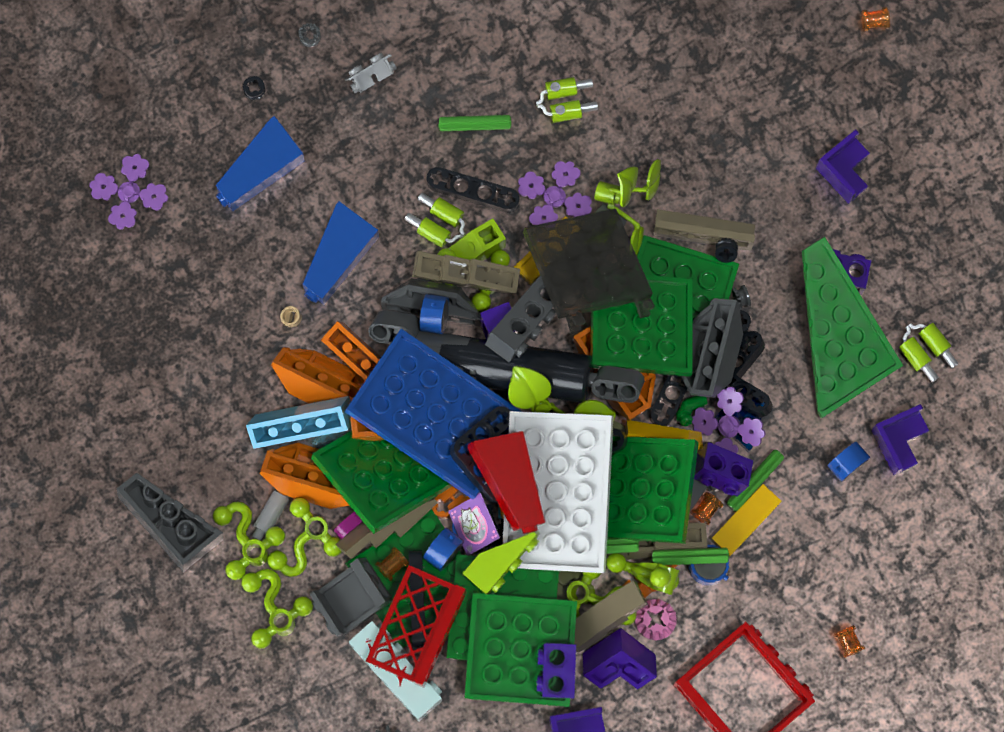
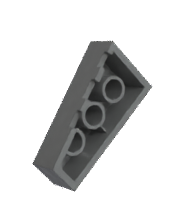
M135 473L116 489L117 497L183 573L223 541L222 531L205 522L202 517L192 513L183 504L166 495L164 491L138 473Z

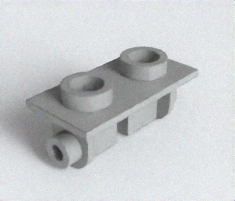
M381 52L369 59L371 64L364 68L358 65L348 71L350 76L345 78V80H352L353 84L350 85L354 93H362L375 84L371 78L373 74L378 82L394 74L393 71L397 69L393 61L388 62L387 58L391 57V54L383 56Z

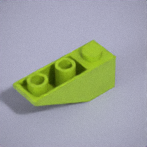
M492 218L470 231L448 249L453 250L456 257L483 261L489 258L493 252L506 248V238Z
M535 531L480 553L463 572V575L485 594L491 593L492 590L496 593L506 582L503 577L508 571L513 573L523 561L519 558L525 551L530 553L537 546L539 541L536 538L541 533Z

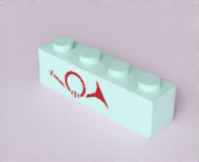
M371 621L349 641V644L420 722L442 702V698L439 696L442 691L433 681L429 684L427 682L425 688L366 662L382 626L381 623L376 626ZM383 636L381 643L386 642L385 636ZM398 642L394 645L391 644L396 657L407 653ZM388 645L377 650L374 656L375 660L383 663L393 659ZM406 658L398 661L401 671L411 675L415 663L410 664ZM395 662L389 664V666L396 668Z

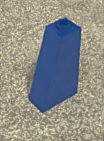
M275 116L270 118L216 184L218 190L217 199L223 207L228 205L232 212L305 162L303 152Z
M340 201L333 210L303 282L304 295L315 304L317 302H320L322 305L326 304L379 238L378 229Z

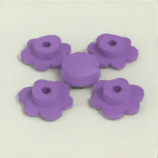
M135 154L133 157L126 156L122 160L123 167L121 168V173L126 175L127 179L131 182L123 183L118 189L117 184L114 183L115 179L113 176L98 173L95 176V181H91L89 184L92 189L91 195L94 199L103 198L104 200H109L111 195L118 192V196L123 202L119 206L115 205L111 208L112 213L109 215L108 221L110 224L116 225L119 230L125 227L131 228L135 225L134 217L137 215L135 209H131L130 203L136 202L139 196L143 200L145 208L151 207L155 211L160 210L163 207V203L168 201L164 185L158 184L155 186L153 183L147 185V189L140 191L139 186L134 183L138 178H144L146 170L149 168V162L146 159H142L139 154Z
M559 161L555 164L552 178L556 179L557 186L549 187L546 191L543 185V177L536 176L534 172H527L524 178L522 177L518 180L519 195L535 199L537 195L544 194V200L547 205L543 207L536 206L534 213L529 216V221L535 225L536 230H553L555 222L558 220V215L554 213L553 208H558L563 203L567 208L566 214L573 216L578 221L583 220L585 214L589 215L592 212L590 207L592 200L589 196L575 193L573 197L566 198L565 191L562 189L567 184L569 186L575 185V179L580 177V170L574 167L573 162L569 161L565 164Z
M732 386L723 389L717 395L719 399L717 405L726 414L719 420V423L714 418L712 410L706 411L703 407L695 410V416H692L694 431H699L709 436L713 433L714 429L719 427V431L726 438H723L721 442H716L715 445L737 453L739 448L737 445H733L730 438L737 435V433L743 436L742 441L745 444L750 443L752 446H759L762 442L761 438L766 435L765 430L762 429L763 423L760 419L752 420L751 418H745L744 424L740 425L738 418L732 416L735 412L742 410L741 403L744 400L743 394L736 391Z

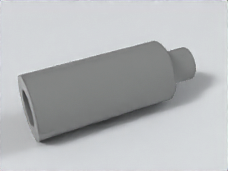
M272 492L253 525L256 529L252 535L254 539L261 541L268 528L275 526L289 502L287 497L279 492Z

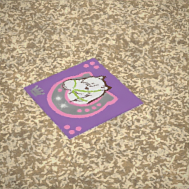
M481 493L477 494L474 499L470 498L448 511L458 536L464 540L463 547L466 555H470L500 538Z

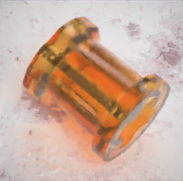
M882 7L878 11H861V22L864 32H868L871 28H890V15L887 7Z
M705 492L702 502L696 509H692L690 512L699 522L706 523V526L711 523L710 519L716 511L724 507L723 503L709 492Z
M395 547L391 549L392 553L383 561L375 563L377 569L389 581L393 579V575L403 566L409 565L408 560Z
M855 625L834 634V637L839 640L845 652L843 654L844 658L853 656L866 649L859 642L855 633ZM847 636L849 637L853 647H850L849 642L846 638Z

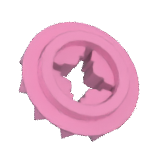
M661 599L646 601L648 605L636 612L635 624L638 631L650 640L667 638L675 629L676 612L669 603ZM663 611L660 620L664 626L656 623L649 628L648 626L652 620L649 615L651 613L657 615Z

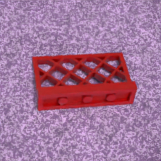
M409 565L366 662L425 688L466 596V589ZM411 574L422 577L425 587L411 592L408 586ZM426 579L434 583L428 585ZM441 585L449 589L445 599L434 602L430 591L431 588ZM406 587L408 594L402 595ZM427 590L432 604L417 609L413 595ZM410 597L415 611L400 616L397 609L399 601ZM442 604L441 609H440V611L438 612L436 606ZM434 608L437 615L435 622L424 626L419 613ZM394 612H396L397 618L392 619ZM416 614L421 628L406 633L402 619ZM399 621L404 635L389 640L386 632L388 625ZM432 628L429 636H427L426 630ZM423 631L426 639L425 645L413 651L408 637ZM383 636H385L386 642L381 643ZM405 638L410 652L396 657L391 644ZM388 645L393 659L383 663L375 660L374 656L377 650ZM421 652L417 660L415 654ZM409 656L413 657L415 667L411 675L401 671L398 664L399 660ZM395 662L396 668L389 666V664Z

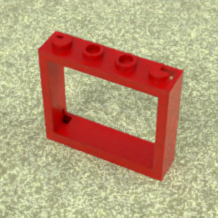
M744 622L674 683L676 689L714 732H732L690 684V681L743 636L801 702L769 732H781L815 702L812 698L814 694L809 690L810 688L805 683L801 685L795 678L797 674L794 669L787 663L784 665L777 658L779 656L778 651L770 643L766 645L760 638L762 634L759 629H756L752 624L749 626L747 622Z

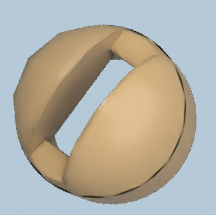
M288 306L282 310L280 319L287 327L292 328L297 327L301 323L302 315L296 307Z

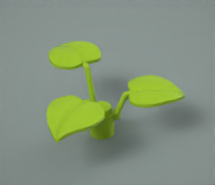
M656 159L651 165L647 184L642 188L635 187L638 178V167L635 166L629 167L617 174L620 186L600 181L597 185L595 200L607 203L608 209L614 210L634 226L628 259L622 268H627L637 258L644 236V227H640L637 221L615 205L620 204L621 207H626L631 199L632 192H646V200H651L655 196L660 183V159Z
M513 367L512 378L508 388V397L512 405L520 409L530 408L531 412L549 413L550 410H554L556 413L566 414L556 407L553 402H549L548 397L551 394V385L544 375L529 368ZM598 400L583 401L574 411V414L614 416L613 422L616 417L615 411Z

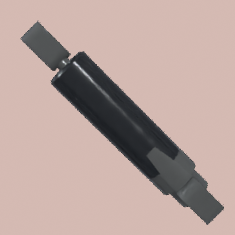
M382 310L378 312L368 331L369 336L374 341L391 344L400 329H403L490 389L508 391L514 366L529 368L544 375L551 385V394L548 398L578 403L588 400L591 389L598 398L632 403L639 398L645 381L644 376L639 371L627 368L602 366L598 369L597 373H594L591 355L528 346L520 358L515 356L509 363L485 345L487 339L446 333L420 331V319L408 313Z

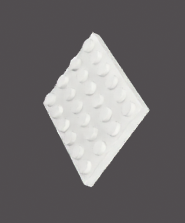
M510 411L509 434L520 431L524 433L545 520L544 524L537 526L538 531L541 533L536 538L539 543L530 553L525 551L519 558L523 562L518 568L606 573L614 416ZM504 515L503 544L527 535L523 534L522 530L513 531Z

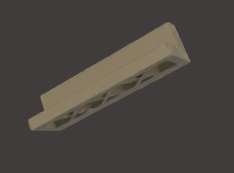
M657 209L653 236L716 245V242L718 243V240L721 241L722 238L723 240L731 238V240L737 242L738 249L751 251L755 240V224Z

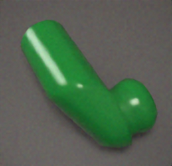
M694 396L685 399L676 413L677 422H680L684 427L689 426L693 421L691 416L693 410L707 406V398L704 396Z

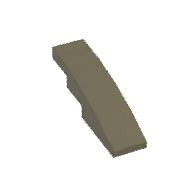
M418 251L415 256L412 277L475 289L516 294L520 269L477 259L468 260L450 255L440 256Z
M434 498L375 534L363 522L335 545L341 552L352 559L368 543L377 548L392 533L401 538L438 502Z
M688 523L686 544L639 541V551L620 554L626 560L652 558L654 550L707 548L706 523ZM613 553L606 554V561L608 556H610Z
M631 581L576 618L574 640L576 654L610 635V630L629 620L628 616L648 605L637 582Z

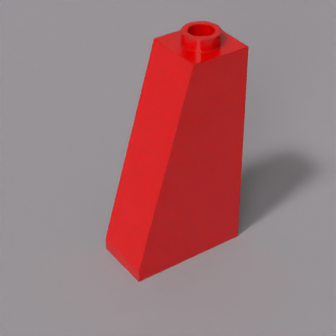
M523 431L477 440L468 444V450L513 531L522 530L523 534L538 531L537 526L544 524L545 520Z

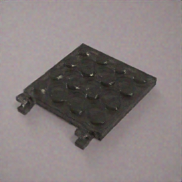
M616 209L525 227L523 235L558 319L566 318L571 334L581 332L580 325L586 323L582 315L583 313L634 302L640 318L650 316L649 310L655 307L651 300L653 293Z

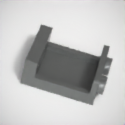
M357 558L350 563L351 567L321 589L310 593L313 599L312 605L319 613H322L326 619V627L337 637L347 635L393 601V598L367 558Z

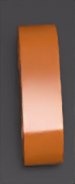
M452 486L435 497V500L445 504L451 499L452 502L448 505V511L470 498L462 494L455 499L454 496L458 494V489ZM438 503L432 508V511L439 519L450 518L449 512L437 511L439 508Z

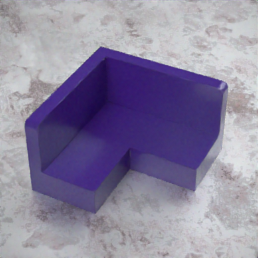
M856 129L821 157L816 166V170L848 204L868 188V185L853 170L870 154L857 140L859 132Z
M921 404L877 423L871 430L894 476L918 464L908 442L929 432L920 413L923 410Z
M620 628L583 653V676L600 689L618 677H622L636 689H639L657 677L656 655Z
M602 707L550 716L552 732H605Z

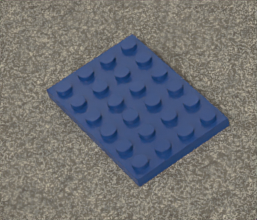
M400 329L344 412L466 496L474 499L479 490L450 454L451 445L496 407L503 406L514 412L522 411L415 337ZM502 414L497 416V419L490 423V425L494 427L504 419V416ZM509 427L499 436L509 434ZM477 428L475 432L477 439H487L486 430ZM468 442L466 445L462 447L460 446L461 449L458 452L461 455L464 453L466 454V450L468 449L467 445L471 442ZM475 464L473 468L475 475L483 477L478 466Z

